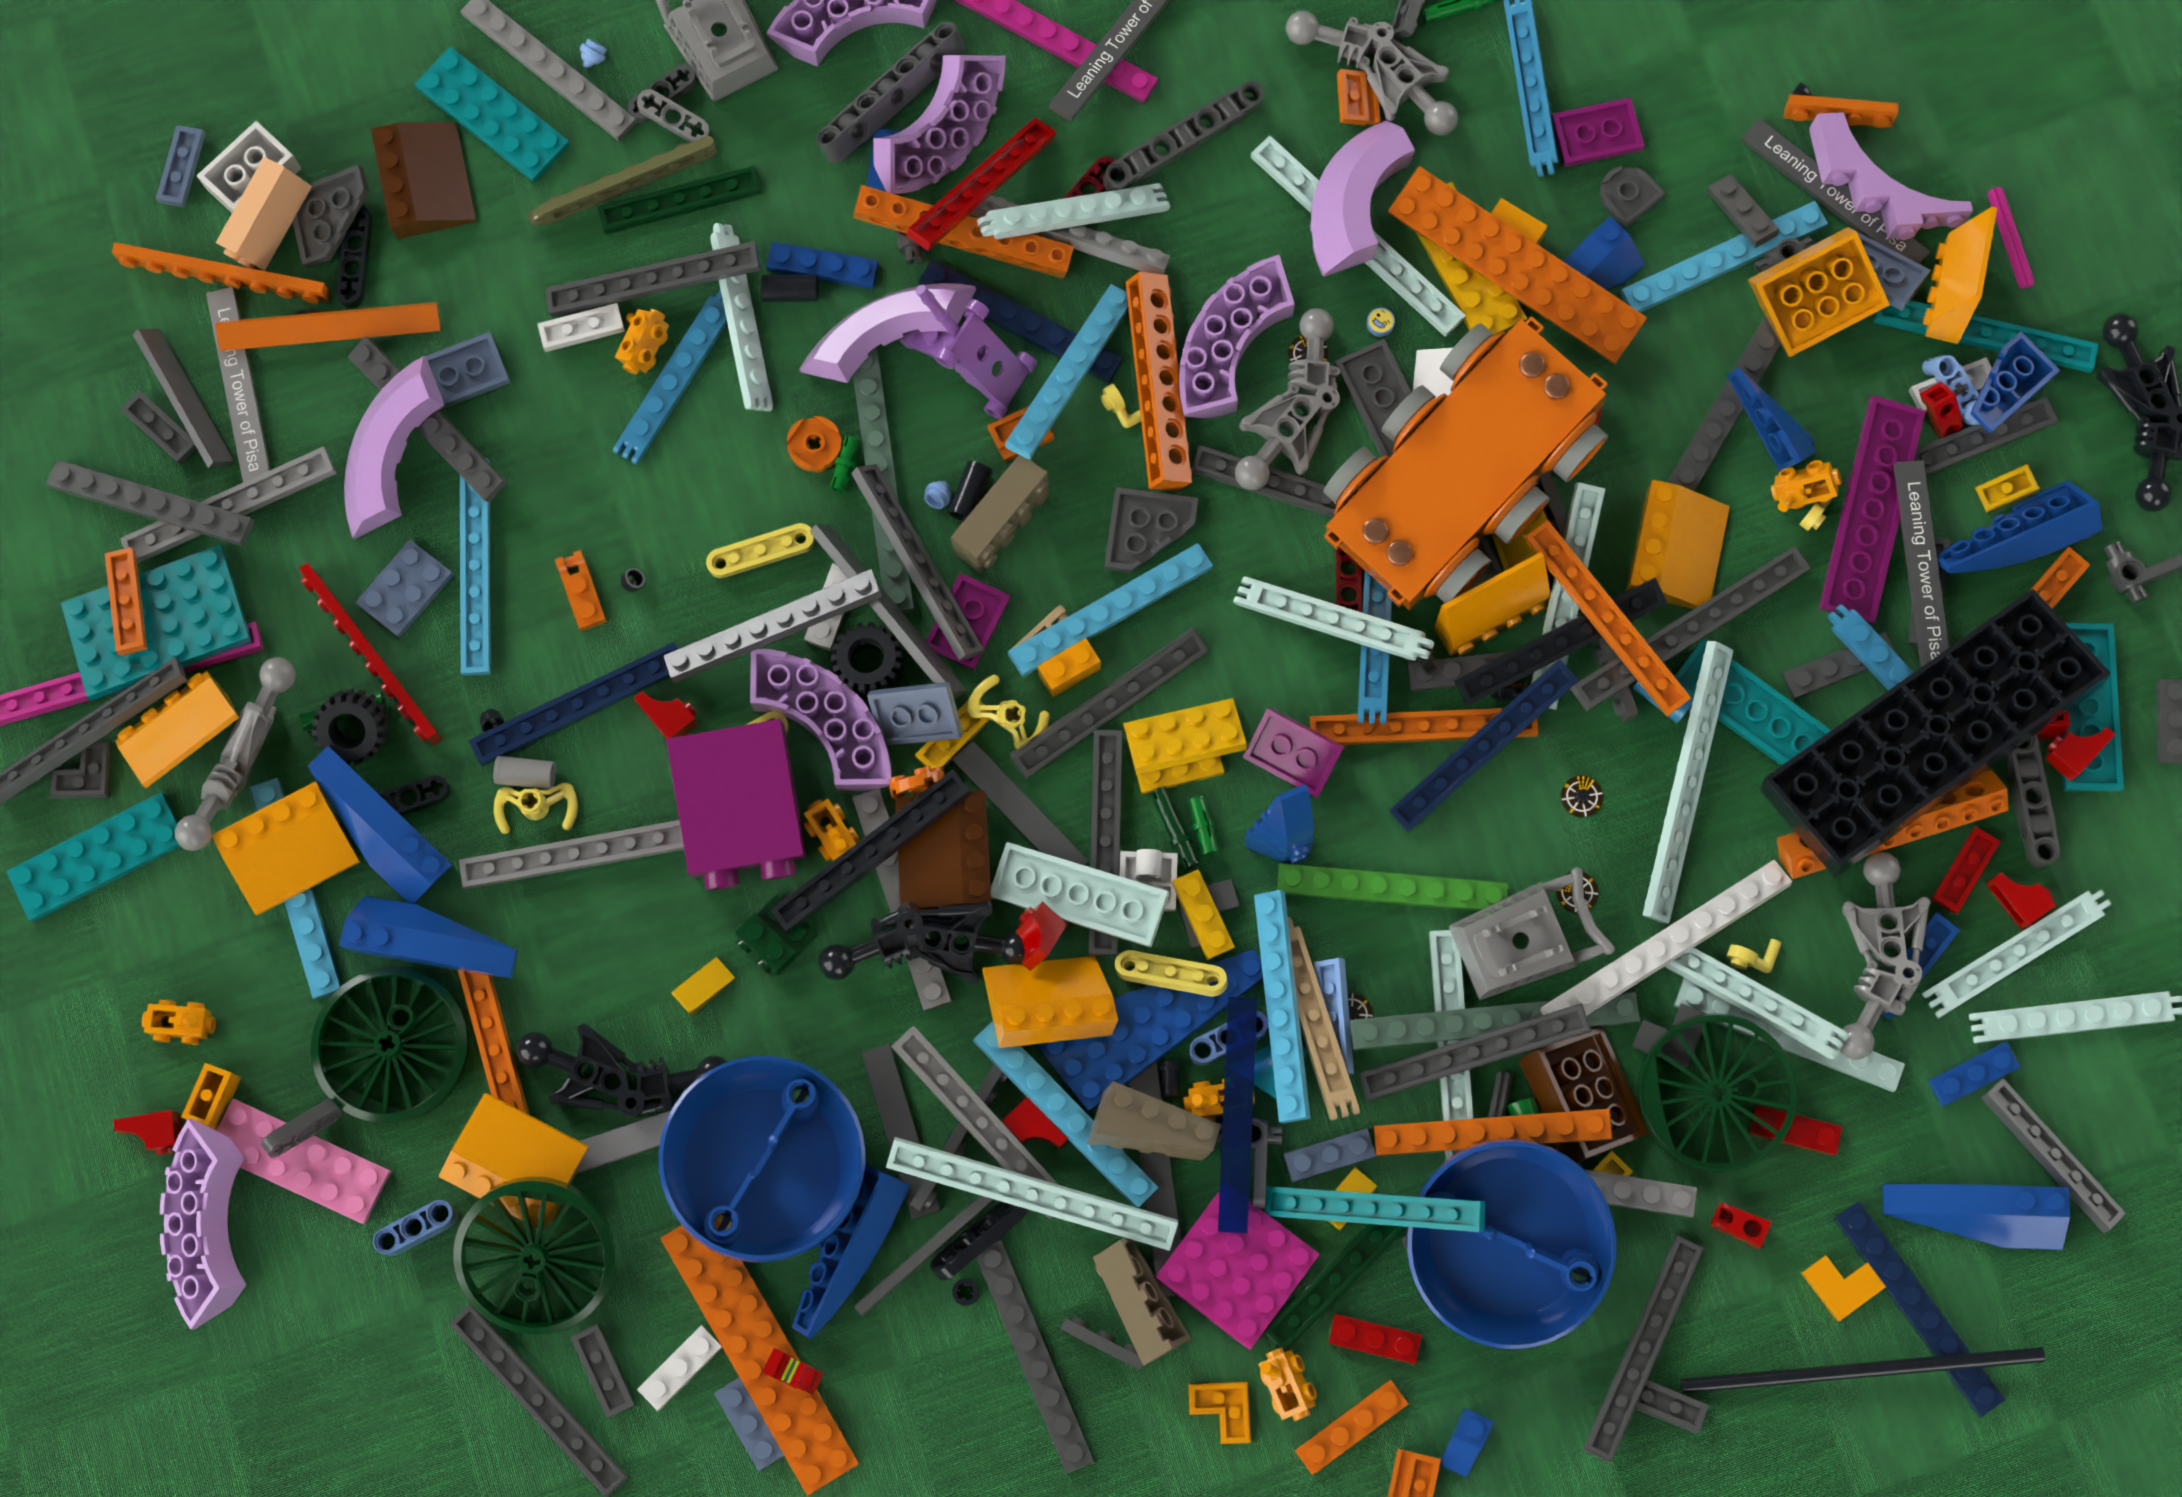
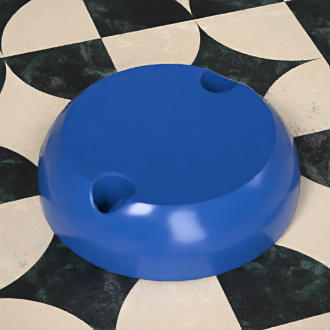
M775 1056L739 1058L721 1064L695 1080L673 1106L666 1120L659 1147L661 1186L673 1215L682 1227L708 1249L725 1257L753 1263L787 1260L815 1248L829 1238L842 1225L851 1212L859 1196L865 1171V1144L862 1129L856 1113L841 1090L817 1070L803 1063ZM797 1090H802L794 1102L793 1093ZM808 1094L809 1098L805 1102H803ZM725 1216L716 1230L715 1221L717 1218ZM730 1221H732L731 1226L726 1229Z
M1521 1139L1486 1141L1470 1146L1446 1160L1432 1173L1421 1188L1417 1197L1485 1201L1484 1232L1418 1227L1407 1228V1255L1413 1280L1431 1311L1456 1333L1474 1342L1496 1348L1522 1349L1536 1347L1559 1339L1577 1328L1592 1314L1601 1302L1609 1287L1616 1261L1617 1240L1614 1221L1609 1205L1593 1178L1567 1155L1543 1144ZM1570 1271L1585 1277V1279L1575 1280Z

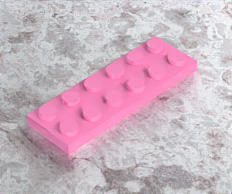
M232 1099L216 1131L229 1137L245 1158L240 1168L361 1224H366L392 1171L314 1135L282 1155L271 1158L263 1149L261 1143L269 1133L286 1124V1122L236 1099Z

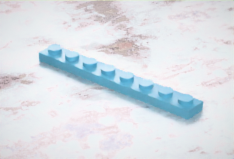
M1813 201L1772 220L1779 228L1778 236L1756 248L1744 234H1741L1621 289L1620 294L1626 304L1641 313L1763 257L1765 252L1777 247L1784 239L1796 238L1800 240L1826 228L1828 222L1816 201Z
M1110 284L1007 439L1005 448L1028 460L1031 459L1129 310L1126 291Z
M460 475L461 674L463 676L490 675V503L484 501Z
M1197 543L1008 651V656L1021 676L1024 677L1037 670L1038 665L1081 640L1093 638L1212 570L1213 565Z
M278 778L250 787L257 811L285 797L281 781ZM310 888L284 903L312 998L318 1000L332 995L342 985L313 888Z
M1276 890L1254 895L1278 1117L1279 1122L1289 1123L1311 1119L1286 898L1284 891Z
M993 1021L974 1038L973 1042L1133 1207L1139 1208L1159 1188L1122 1149L1111 1148L1109 1145L1098 1144L1096 1146L1087 1144L1094 1121L1021 1046L999 1048Z

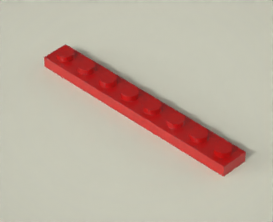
M1033 118L908 228L906 236L929 251L1055 139L1056 131L1038 118Z
M308 562L298 568L304 576L300 581L310 593L315 590L320 597L316 602L326 614L331 611L336 618L332 623L342 635L347 632L352 639L348 644L357 656L363 653L368 661L364 664L374 678L379 675L384 681L380 685L390 699L395 696L400 702L397 709L406 720L411 717L416 723L413 730L422 741L428 739L433 746L441 741L442 737Z

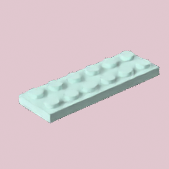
M1006 842L991 886L992 899L1025 909L1029 906L1034 909L1043 901L1064 921L1151 948L1170 894L1168 891L1009 842Z

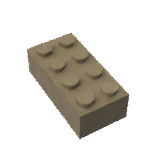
M1018 455L951 536L954 554L978 573H981L984 568L989 569L998 557L996 553L1002 546L1006 548L1015 537V534H1013L1019 526H1025L1032 516L1031 511L1036 505L1041 506L1049 496L1047 471L1032 460Z

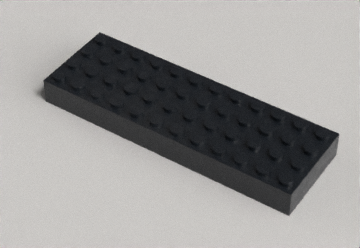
M2032 589L1766 776L1760 791L1834 877H1837L2103 687L2111 672L2040 595Z

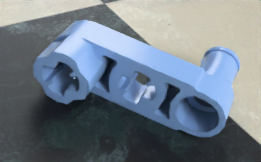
M1950 355L1937 356L1924 361L1922 365L1923 372L1928 376H1935L1937 383H1944L1953 393L1954 389H1957L1955 387L1956 384L1963 385L1964 390H1961L1963 394L1956 395L1962 417L1961 421L1966 425H1981L1970 414L1979 393L1961 364H1958L1956 359Z

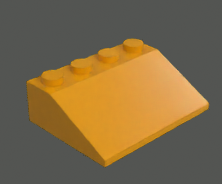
M1990 207L1951 231L1944 243H1939L1935 259L1939 260V264H1935L1931 276V281H1935V285L1931 286L1927 297V302L1931 303V307L1927 308L1923 319V324L1927 325L1925 337L1954 344L1959 343L1982 297L1997 207Z
M1849 227L1748 279L1761 309L1788 357L1809 348L1890 305L1857 231Z
M1652 479L1645 496L1626 591L1652 578H1656L1667 602L1670 604L1695 609L1711 599L1730 506L1680 485Z
M1542 552L1535 554L1442 605L1434 629L1450 656L1456 653L1464 655L1474 648L1473 644L1482 639L1484 642L1490 641L1499 634L1498 630L1506 626L1508 629H1511L1523 621L1522 617L1530 613L1532 616H1535L1547 608L1546 604L1550 599L1551 593Z
M208 671L202 675L197 673L187 681L185 688L179 692L176 690L170 693L164 699V704L157 709H149L141 716L140 722L133 727L131 725L125 727L117 735L118 738L115 741L118 749L145 789L239 718L229 696Z
M316 781L212 834V838L224 862L256 916L360 863L332 804Z
M1095 956L1042 961L1031 971L1023 964L984 967L982 970L999 1048L1110 1036L1113 1034L1118 1022V1016L1112 992Z
M484 1093L453 1146L439 1177L478 1198H481L488 1191L504 1182L522 1177H547L571 1185L589 1146L502 1100ZM503 1196L499 1198L512 1216L524 1221L518 1197ZM525 1198L532 1226L537 1228L542 1200ZM547 1201L543 1230L552 1223L561 1204Z

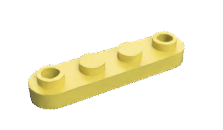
M797 523L715 549L707 556L706 565L714 577L726 578L805 553L814 546L815 538L810 532V526L804 523ZM804 536L806 541L804 543H797V538ZM719 562H726V566L724 568H717V564Z
M1133 950L1120 953L1115 960L1116 972L1125 981L1211 997L1221 995L1228 986L1225 971L1215 965ZM1130 966H1134V967H1135V968H1134L1133 970H1131V971L1126 970V969H1127L1128 967H1130ZM1211 982H1218L1215 986L1209 985Z

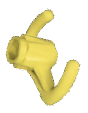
M992 675L983 680L974 689L969 697L966 707L967 712L972 718H990L1012 734L1014 746L1017 749L1048 728L1050 714L1047 711H1042L1034 733L1030 737H1026L1023 726L1026 709L1023 705L1018 704L1016 700L1003 701L999 705L980 704L983 694L999 683V677ZM987 710H995L994 714L987 713Z
M560 783L549 790L534 788L524 789L521 792L509 786L502 787L497 791L494 800L493 813L495 822L502 834L510 832V826L504 813V805L508 801L518 806L526 818L537 821L543 819L548 814L551 805L565 798L568 807L562 827L564 830H571L578 812V799L575 789L569 783Z

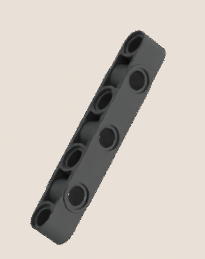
M944 22L937 26L817 134L816 141L830 163H838L844 160L935 80L942 71L943 55H961L966 48L965 43L954 23Z
M1248 81L1133 148L1108 166L1103 177L1105 189L1107 191L1126 189L1237 124L1259 107L1264 97L1263 86L1259 82ZM1244 93L1253 94L1256 100H1248ZM1200 120H1208L1211 123L1212 127H1204L1200 123ZM1155 147H1164L1168 154H1159ZM1110 174H1120L1123 178V181H1114L1111 178Z
M2036 734L2024 742V749L2017 747L2003 758L2026 859L2032 867L2043 869L2058 859L2060 847ZM2026 792H2030L2036 797V804H2032L2027 800ZM2038 848H2043L2047 851L2048 860L2039 856Z

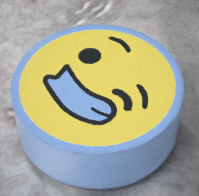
M1376 308L1369 313L1367 328L1371 334L1383 337L1392 332L1395 318L1390 310Z

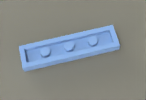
M1334 958L1314 962L1317 981L1348 1075L1354 1074L1345 959Z

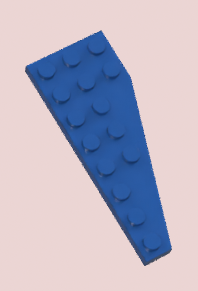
M1252 949L1209 964L1221 967L1227 976V989L1219 996L1211 997L1150 985L1113 998L1118 1022L1112 1035L1036 1044V1048L1090 1114L1099 1107L1103 1092L1113 1081L1126 1086L1262 982L1261 958ZM1214 981L1211 982L1209 985L1215 986L1218 984V982Z

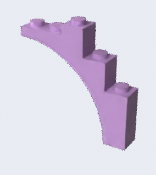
M1844 112L1817 114L1809 127L1822 185L1833 184L1841 186L1848 183L1855 212L1866 211L1867 213H1874L1881 210L1888 239H1910L1916 235L1921 227L1923 229H1931L1938 226L1959 227L1965 223L1973 212L1970 201H1949L1930 197L1909 189L1890 178L1859 147L1849 129Z

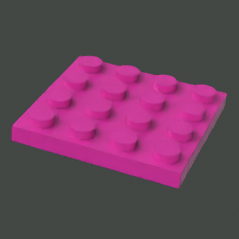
M1224 1183L1155 1278L1245 1348L1251 1350L1320 1254L1260 1208H1253L1252 1202L1227 1183Z

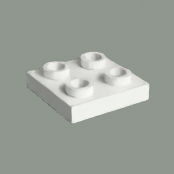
M1140 849L1136 852L1120 851L1119 876L1168 891L1170 894L1164 911L1176 912V892L1171 882L1177 879L1178 853H1162L1160 850Z

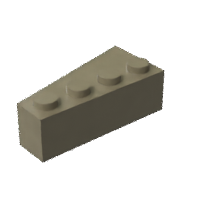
M1113 1081L1102 1094L1087 1144L1096 1146L1098 1144L1109 1145L1111 1148L1116 1149L1129 1148L1150 1154L1151 1152H1156L1170 1157L1203 1161L1213 1151L1221 1125Z
M1128 1238L1121 1239L1093 1257L1095 1268L1109 1291L1143 1366L1165 1356L1191 1339L1133 1240Z

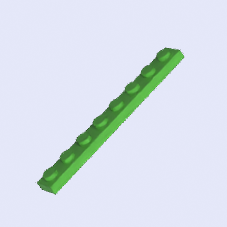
M1279 863L1277 890H1282L1287 895L1481 911L1507 898L1508 883Z

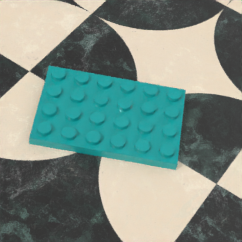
M221 544L139 574L148 650L119 656L116 652L108 586L61 602L85 693L90 701L132 686L174 657L182 664V667L252 642L227 557Z

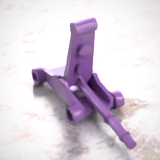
M919 285L916 288V294L948 332H920L919 329L904 333V337L900 339V342L907 348L916 349L935 358L939 364L948 369H954L955 367V371L960 373L967 383L974 386L989 399L984 410L995 419L1000 420L1004 418L1008 412L1007 406L1027 374L1034 371L1038 364L1037 360L1025 352L1020 351L1015 356L983 322L989 313V309L983 303L970 299L965 307L966 313L964 317L966 320L962 327L959 328L950 317L949 312L935 299L934 294L925 285ZM998 361L1000 363V370L996 376H993L992 366Z

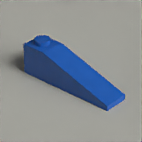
M1611 216L1563 261L1605 290L1625 284L1645 265L1631 236Z
M2020 331L2001 348L1970 414L1989 433H1992L2039 392L2060 369Z
M1739 367L1726 374L1779 471L1801 462L1816 452L1812 436L1805 432L1799 423Z

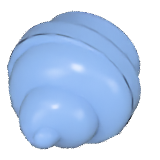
M588 38L586 43H582L580 46L583 66L586 68L592 67L594 64H600L606 58L604 54L607 49Z
M946 481L932 482L926 487L924 500L930 507L942 509L950 503L952 492Z

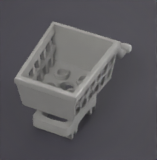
M656 0L665 22L663 24L664 28L688 65L694 70L695 76L712 102L779 70L745 0H693L691 2L690 0H683V6L671 11L667 0ZM715 24H724L727 27L726 34L721 37L713 35L711 30Z
M1578 867L1573 868L1568 875L1558 877L1543 884L1539 882L1449 925L1479 1000L1577 967L1576 964L1592 959L1600 954L1610 955L1615 950L1614 945L1594 923L1584 899L1583 871ZM1572 884V900L1585 931L1597 944L1596 946L1584 948L1573 953L1569 949L1547 894L1558 891ZM1518 932L1524 933L1528 937L1529 942L1524 949H1517L1513 945V936Z

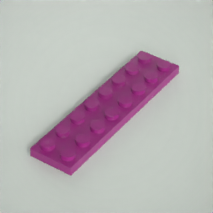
M1875 395L1869 397L1818 610L1828 613L1834 612L1839 615L1835 608L1841 604L1848 611L1851 609L1857 611L1869 625L1875 624L1900 521L1893 464L1896 462L1914 461L1925 410Z

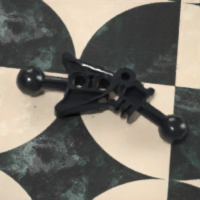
M2125 313L2114 314L2107 318L2103 325V339L2108 345L2119 348L2128 369L2117 370L2104 367L2097 373L2096 378L2113 393L2128 413H2132L2137 419L2135 431L2138 435L2134 437L2136 444H2134L2133 450L2136 454L2150 458L2147 479L2142 480L2138 484L2135 491V500L2141 509L2147 512H2157L2165 509L2172 498L2171 487L2164 480L2167 461L2169 459L2182 460V406L2179 399L2181 391L2173 359L2175 349L2170 345L2166 346L2155 360L2145 363L2135 343L2139 331L2137 322L2132 316ZM2140 377H2143L2147 383H2144ZM2151 401L2155 402V403L2157 404L2158 408H2156L2155 406H2153V404H2152Z
M986 900L979 904L938 906V909L921 910L915 903L906 902L901 904L897 911L885 915L884 919L879 920L874 917L870 920V927L874 938L850 948L841 944L829 945L820 954L818 963L820 970L827 978L843 980L851 974L856 963L881 954L883 961L891 969L893 968V960L902 965V956H905L909 961L920 957L927 960L928 964L961 977L971 985H975L979 981V976L972 962L974 951L999 954L1006 963L1012 965L1022 964L1025 949L1020 935L1015 931L1010 932L1004 938L977 934L981 923L993 912L990 901ZM936 915H939V918H943V917H955V918H953V919L947 921V920H941V919H935V918H928V917H922V916H936ZM930 931L940 933V936L934 940L925 937ZM915 935L922 951L917 945L909 946L907 936ZM960 935L969 938L964 944H957L954 942V939Z
M581 1024L578 1027L581 1044L577 1057L554 1049L548 1036L541 1032L527 1033L521 1037L516 1048L517 1058L521 1064L528 1068H540L547 1064L570 1073L563 1087L549 1096L551 1104L601 1111L604 1108L619 1110L624 1115L630 1117H641L644 1114L657 1112L658 1109L672 1110L674 1106L673 1091L688 1088L706 1072L728 1062L720 1056H708L698 1064L696 1069L670 1074L669 1068L662 1056L659 1058L658 1065L655 1064L653 1059L649 1060L648 1067L645 1066L643 1061L633 1063L625 1057L626 1054L587 1024ZM620 1062L629 1067L632 1073L638 1074L637 1091L633 1090L630 1073ZM591 1063L594 1067V1074L591 1078L584 1079L581 1073L584 1065ZM613 1074H618L621 1078V1084L617 1089L611 1090L608 1086V1079ZM599 1090L617 1097L619 1100L617 1104L605 1102L604 1099L583 1095ZM633 1099H635L637 1104L635 1108L632 1109L630 1107V1103Z

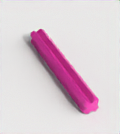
M2002 187L1989 190L1987 195L1991 207H1997L1996 222L2020 289L2032 287L2035 279L2006 195Z

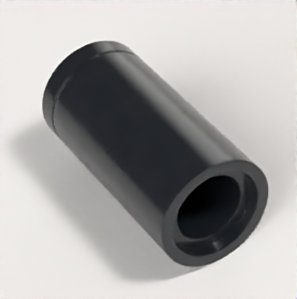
M817 274L762 275V302H818Z
M976 461L967 462L948 510L950 516L957 520L965 521L984 497L993 473L991 468Z

